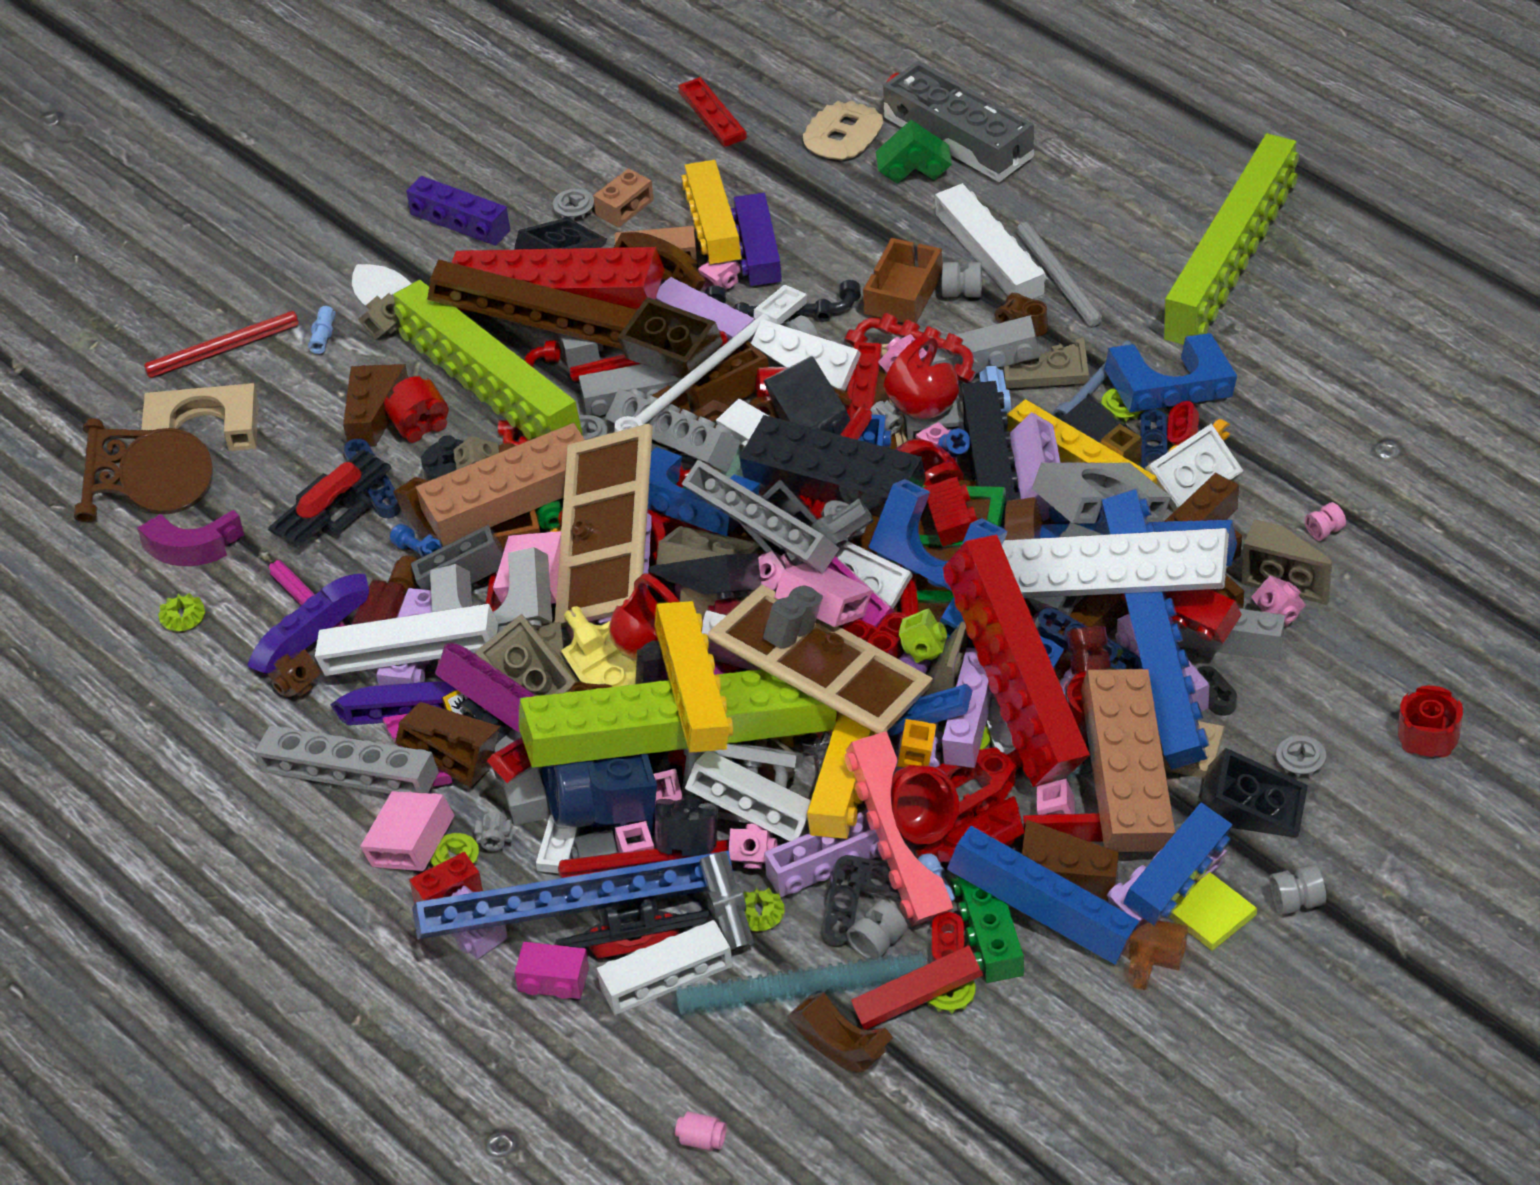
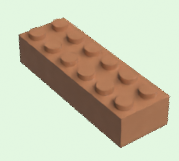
M572 423L418 485L416 490L421 510L442 546H446L488 524L490 527L561 499L564 497L567 447L569 444L584 441L585 439L576 425Z
M1148 669L1087 670L1080 690L1104 847L1117 852L1160 851L1175 834L1149 671Z

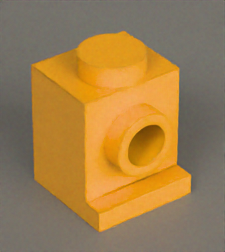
M905 719L897 763L898 767L904 768L909 765L929 766L936 724Z

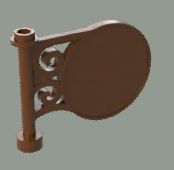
M90 418L83 424V431L88 436L81 503H77L74 509V518L76 520L93 522L97 519L98 507L92 504L93 495L98 493H117L127 497L136 506L145 511L156 514H173L192 507L208 491L213 477L211 456L202 441L193 434L175 428L156 430L105 429L103 421L96 418ZM116 438L135 440L126 449L125 444ZM110 439L115 440H111L107 444L108 452L112 454L113 448H119L118 453L115 455H109L103 450L105 442H107ZM101 470H111L114 472V476L110 479H106L109 478L108 471L101 472L99 475L101 483L94 485L97 472Z

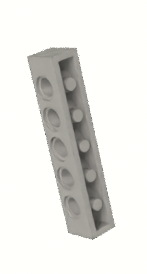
M619 388L605 419L615 423L621 417H636L656 401L657 398L648 395L647 399H645L647 395L634 388L630 392ZM672 404L667 405L645 423L653 426V441L727 472L741 443L740 440L731 436L733 430L717 424L716 428H714V422L701 416L697 421V415L682 409L680 414L681 409Z
M697 460L682 482L683 486L701 500L822 574L840 549L823 534L700 460Z
M270 725L254 752L262 772L389 794L392 791L428 793L439 773L432 752L423 749L417 750L397 745H386L369 740L362 741L343 736L320 734L314 731L295 730L289 727Z

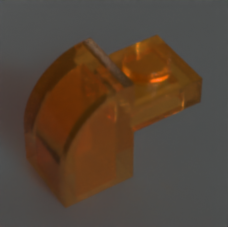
M1158 921L1155 926L1151 923H1146L1132 933L1129 939V960H1131L1129 974H1134L1133 988L1147 989L1154 965L1180 970L1187 947L1188 926Z

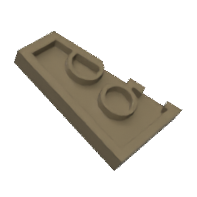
M1084 337L1076 339L1075 344L1063 347L1061 344L1052 346L1051 351L1040 354L1041 357L1003 366L1006 388L1082 384L1089 381Z

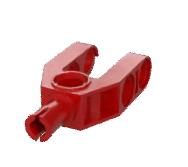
M997 747L979 749L975 768L944 763L936 767L946 773L953 782L955 789L972 779H976L982 789L971 795H964L963 800L959 801V814L953 828L1003 802L1015 785L1016 770L1023 766L1017 749L1008 754L1002 753Z

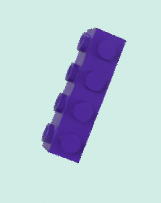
M420 176L406 190L410 215L494 246L511 231L507 207L424 176Z
M765 192L734 197L735 208L730 209L735 224L737 223L736 228L739 241H741V258H744V260H741L743 276L748 275L750 286L782 282L780 258Z

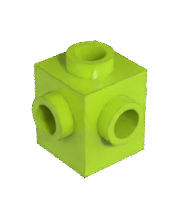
M928 608L903 618L899 636L904 651L907 654H911L914 661L918 663L925 659L933 660L943 653L947 632L944 625L936 621Z

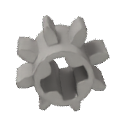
M888 400L885 403L879 401L872 406L870 410L873 415H886V430L891 431V435L900 429L903 423L902 417L899 415L901 411L893 403H890Z
M499 812L485 814L483 821L475 822L474 834H476V842L481 843L483 848L490 851L504 848L505 841L512 842V821L506 820V817Z

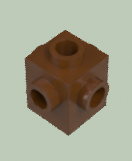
M303 649L293 653L291 656L287 653L273 663L276 668L268 675L272 679L274 689L287 698L295 694L300 697L313 687L310 682L318 677L322 671L307 651Z

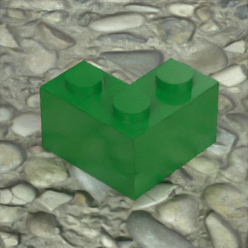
M913 120L908 121L876 151L878 172L897 184L915 168L935 180L952 165L949 144Z

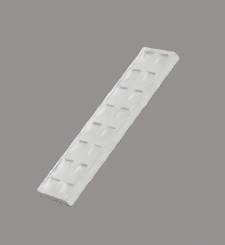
M1226 528L1004 540L1002 547L1024 598L1223 589L1225 587L1229 534Z

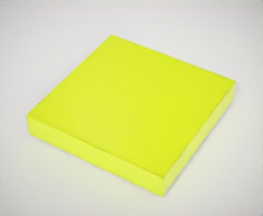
M1209 872L1194 885L1185 898L1180 895L1175 902L1178 905L1169 918L1213 951L1257 915V908Z

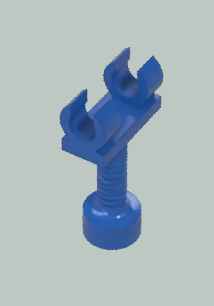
M405 524L396 525L390 533L392 544L401 549L409 547L419 553L421 557L442 548L440 541L433 538L430 534L422 541L416 539L413 529Z

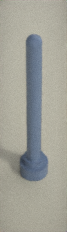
M1124 341L1121 346L1131 345L1132 342ZM1105 363L1070 402L1059 404L1052 412V415L1061 419L1062 414L1066 415L1085 399L1088 393L1091 395L1108 376L1104 370Z

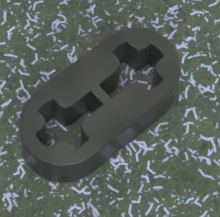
M1210 666L1198 667L1197 671L1207 682L1211 681V685L1209 684L1208 708L1220 716L1233 713L1237 703L1236 691L1215 668Z

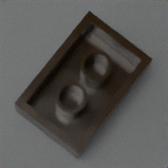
M649 297L644 300L618 336L625 358L681 379L715 353L723 343L715 321Z

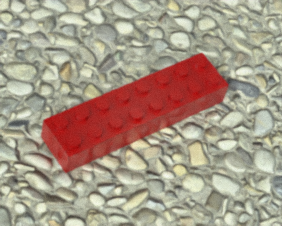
M656 247L456 251L452 263L636 310L639 309L647 297L656 299L665 270ZM456 307L461 312H473Z
M998 535L967 540L942 568L944 579L954 595L956 608L961 612L966 624L967 635L973 641L978 661L985 670L989 680V688L995 694L1000 706L1001 717L1007 723L1012 735L1013 746L1019 752L1024 772L1029 777L1032 786L1037 787L1066 779L1090 756Z

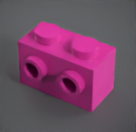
M523 942L514 972L518 992H525L529 995L557 996L562 999H581L589 971L587 952L585 948Z

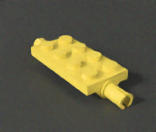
M580 607L571 608L576 617H573L569 610L566 611L564 619L573 630L574 638L572 643L562 649L561 652L579 681L591 684H609L612 687L634 685L636 661L623 656L611 641L608 630L610 621L602 626L594 625L588 622Z

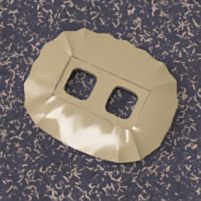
M837 101L833 105H826L824 110L819 111L816 117L812 118L811 123L807 125L806 132L803 133L804 144L809 151L827 159L843 161L848 158H854L859 153L864 152L867 146L876 138L883 124L882 114H879L875 108L867 107L864 104H856L853 101L847 103ZM844 117L857 119V122L854 125H847L841 123V120ZM834 131L846 134L842 140L829 138V135Z

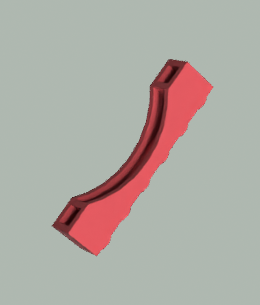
M885 731L851 742L846 749L845 762L848 770L854 772L858 782L855 784L857 795L861 801H865L868 812L866 816L871 830H876L879 838L877 843L879 854L883 860H887L891 870L889 871L890 883L894 890L898 889L900 894L902 915L906 920L909 919L913 927L931 921L937 915L950 912L953 909V905L943 879L926 868L913 855L897 829L891 805V785L898 760L888 733Z

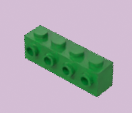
M958 875L955 878H951L954 896H960L961 902L958 903L960 917L963 919V922L967 921L969 925L966 928L967 940L970 947L975 946L977 952L974 953V956L981 971H983L986 984L1024 976V955L1007 903Z

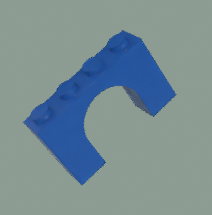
M1211 333L1185 337L1181 359L1190 374L1185 376H1167L1152 370L1145 363L1135 344L1109 348L1104 368L1129 413L1175 406L1183 401L1196 403L1229 398L1233 396L1237 374Z
M656 447L651 452L648 509L727 537L740 523L701 500L690 490L675 485L679 481L682 456ZM735 474L730 477V479L756 495L759 494L760 483Z
M906 479L894 483L869 548L876 551L879 557L903 565L902 568L910 571L912 574H920L928 578L930 584L951 590L944 579V571L942 569L948 561L940 560L930 555L923 547L919 538L918 525L930 491ZM981 518L970 523L963 543L967 540L997 534L1001 545H1003L1008 531Z

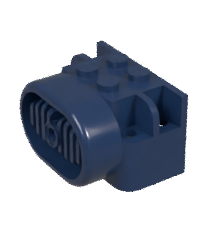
M648 754L542 767L544 786L557 827L566 829L590 826V828L614 826L615 829L616 827L626 826V824L646 821L652 838L657 784Z

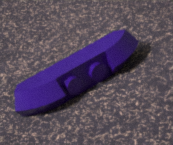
M352 574L341 577L327 584L317 594L308 598L303 605L285 616L276 626L274 625L261 638L249 659L247 667L263 673H270L276 668L273 663L287 653L291 656L293 653L310 646L318 639L319 630L334 627L367 601L369 586L366 574Z
M439 681L369 686L343 695L331 703L330 706L338 718L348 726L383 723L384 717L409 713L419 702L445 709L441 697L457 689L447 682Z

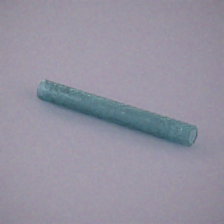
M918 950L917 954H913L910 951L906 956L898 953L897 957H893L890 954L886 959L878 956L877 960H873L870 957L865 962L862 959H858L857 963H853L850 960L845 965L842 962H838L837 966H833L832 963L828 964L825 968L822 965H818L817 969H813L810 966L805 971L802 968H798L797 972H793L790 969L785 974L782 971H778L777 975H772V972H770L765 977L762 974H758L757 978H752V975H749L745 980H742V977H737V981H732V978H729L725 983H722V980H717V984H712L709 981L704 986H702V983H697V987H692L689 984L684 989H682V986H677L678 1010L681 1012V1015H685V1011H691V1014H694L699 1009H701V1012H706V1008H711V1011H714L719 1006H721V1009H726V1005H731V1008H734L739 1003H741V1006H746V1002H751L754 1005L759 1000H761V1003H766V999H771L774 1002L779 997H781V1000H786V996H791L792 999H795L796 995L801 994V997H806V993L814 995L819 991L826 994V990H831L832 993H835L836 989L839 988L842 991H846V987H851L852 990H855L856 986L859 985L862 988H866V984H871L872 987H875L876 983L881 982L884 985L886 981H893L927 965L926 957L922 950Z

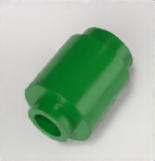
M561 499L535 509L539 525L543 529L552 530L560 527L558 515L563 510Z

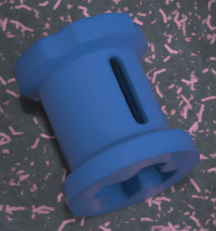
M960 428L953 429L947 434L942 435L937 444L948 452L951 457H956L968 450L970 437L966 431Z

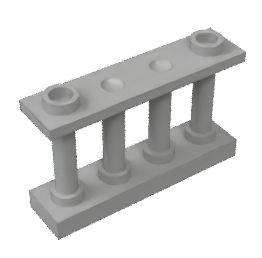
M737 742L728 743L727 750L712 751L732 761V758L744 759L743 765H746V769L758 774V767H762V763L774 764L773 770H776L774 783L784 788L787 786L788 772H792V768L802 766L803 753ZM688 748L684 749V755L687 756L681 791L682 797L694 795V793L686 790L685 786L694 763L706 751L689 753ZM717 805L718 818L754 824Z

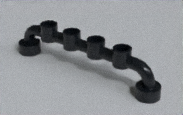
M845 280L839 285V297L842 301L831 303L827 299H819L815 303L802 306L788 320L791 321L800 315L815 314L816 320L820 322L829 321L831 313H840L848 310L860 298L861 286L855 280ZM710 286L705 290L704 293L708 296L726 303V291L724 288ZM740 302L732 308L748 314L750 317H754V309L757 306H749L747 303Z

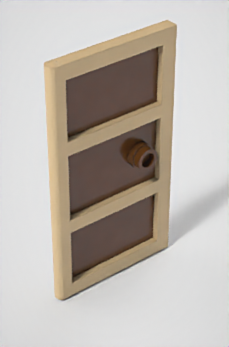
M650 424L572 443L567 447L555 622H561L562 628L569 626L568 622L564 619L565 612L569 610L572 616L576 617L571 609L576 606L581 608L588 622L611 617L616 606H622L623 601L629 599L634 591V581L644 573L653 426Z
M763 584L714 626L707 635L708 639L877 734L888 731L930 688L933 678L841 627H833L819 619H816L814 628L810 633L798 636L796 642L790 647L778 648L763 638L772 605L779 600L774 597L776 592Z

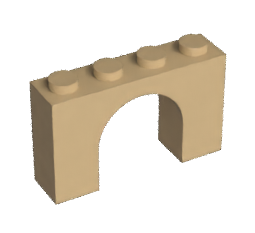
M250 383L145 393L141 430L178 429L189 419L203 415H212L225 420L224 434L229 451L256 449L259 402L255 385Z

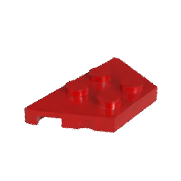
M1012 796L951 829L942 839L932 844H924L915 849L917 858L929 853L935 855L939 862H949L957 843L970 826L984 832L1006 846L1012 844L1016 837L1025 833L1016 797Z

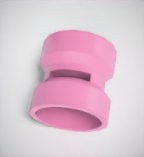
M1331 502L1324 505L1321 511H1313L1306 515L1305 525L1310 535L1315 540L1321 541L1327 538L1330 532H1338L1346 526V518L1341 508Z

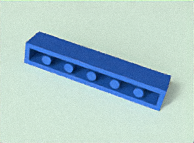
M973 826L969 827L957 843L947 868L952 873L1115 965L1128 947L1140 921Z

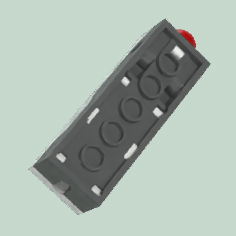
M920 61L915 62L901 73L892 74L886 84L883 85L884 116L886 119L900 127L913 120L949 144L950 155L998 182L1034 157L1033 123Z

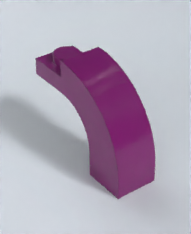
M234 510L210 524L196 529L178 528L172 525L162 514L137 527L142 547L152 557L166 564L184 567L208 564L227 556L225 547L244 536L240 516Z

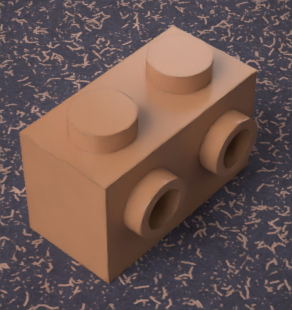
M628 168L593 195L596 216L618 228L654 201L652 180Z

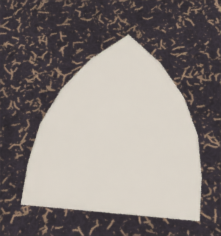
M357 264L352 275L354 293L365 306L377 295L382 299L388 293L392 295L412 284L397 271L377 265Z

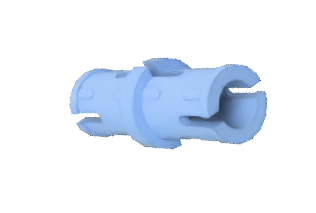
M329 306L320 307L317 319L311 326L312 336L308 343V348H311L310 351L315 354H321L325 351L327 339L331 337L333 332L332 323L336 312Z

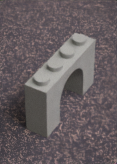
M1041 463L1032 489L1074 524L1095 523L1102 506V499L1134 489L1137 490L1141 499L1146 498L1151 510V515L1147 516L1148 522H1162L1171 499L1170 495L1131 463Z
M535 547L509 552V591L503 604L493 612L498 622L497 633L520 614H523L535 629H540L542 624L552 623L548 554ZM456 564L430 570L432 612L473 606L470 571Z

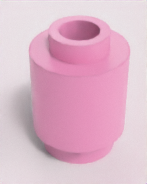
M689 1111L686 1112L684 1117L678 1118L675 1128V1136L679 1137L681 1145L713 1151L714 1148L721 1150L727 1132V1124L720 1122L719 1118Z

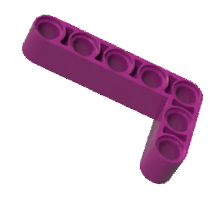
M454 643L445 644L435 672L436 675L520 733L518 727L520 698L534 697L536 695L467 648Z

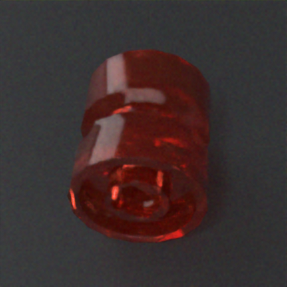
M1105 626L1083 627L1066 632L1068 649L1073 651V655L1070 657L1072 675L1087 670H1111L1109 652L1104 650V646L1108 643Z

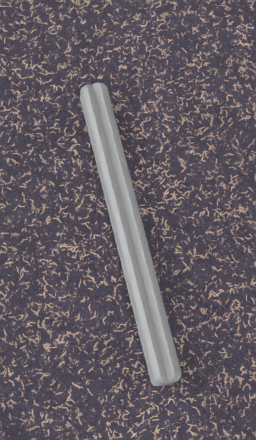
M1029 222L1019 224L1017 234L1090 327L1100 325L1102 315Z

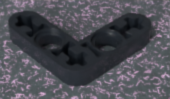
M853 855L841 856L836 861L831 872L822 926V936L829 945L839 947L848 941L847 931L855 923L860 890L901 899L898 889L894 890L890 887L889 871L891 870L888 863ZM845 864L850 865V871L855 873L850 875L847 885H841L844 881L845 871L840 869ZM879 870L883 872L886 877V883L883 885L874 884L870 879L871 871ZM838 893L846 894L850 898V906L848 908L838 907L834 901V896ZM838 916H844L840 923V930L845 933H842L840 937H836L835 931L830 930V928L835 926Z

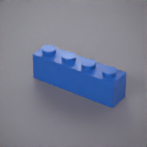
M1200 803L1130 886L1123 904L1154 926L1162 917L1167 920L1178 905L1175 902L1180 895L1185 898L1194 887L1196 882L1193 879L1198 873L1203 876L1214 861L1211 859L1215 852L1221 854L1231 841L1228 833L1233 824L1203 803Z

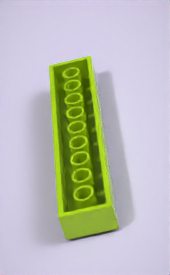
M1268 133L1262 139L1165 298V340L1184 345L1185 337L1207 334L1210 322L1215 321L1220 305L1226 303L1230 288L1236 286L1239 273L1247 268L1249 256L1251 253L1255 254L1260 238L1265 237L1270 221L1276 219L1280 204H1285L1289 189L1294 188L1296 185L1298 174L1295 173V167L1299 159V153L1296 152L1297 141Z
M420 279L393 294L395 301L394 312L400 321L401 327H399V332L402 338L415 345L420 353L426 354L435 365L441 366L451 378H456L466 390L469 389L476 394L481 402H486L491 406L497 415L501 414L506 418L512 427H517L521 430L528 440L535 439L572 423L576 425L583 436L576 401L456 307L427 300L429 286Z
M763 669L716 674L720 677V696H725L727 702L726 717H731L733 722V736H728V743L834 730L837 716L836 710ZM669 680L520 698L518 727L532 768L688 748Z

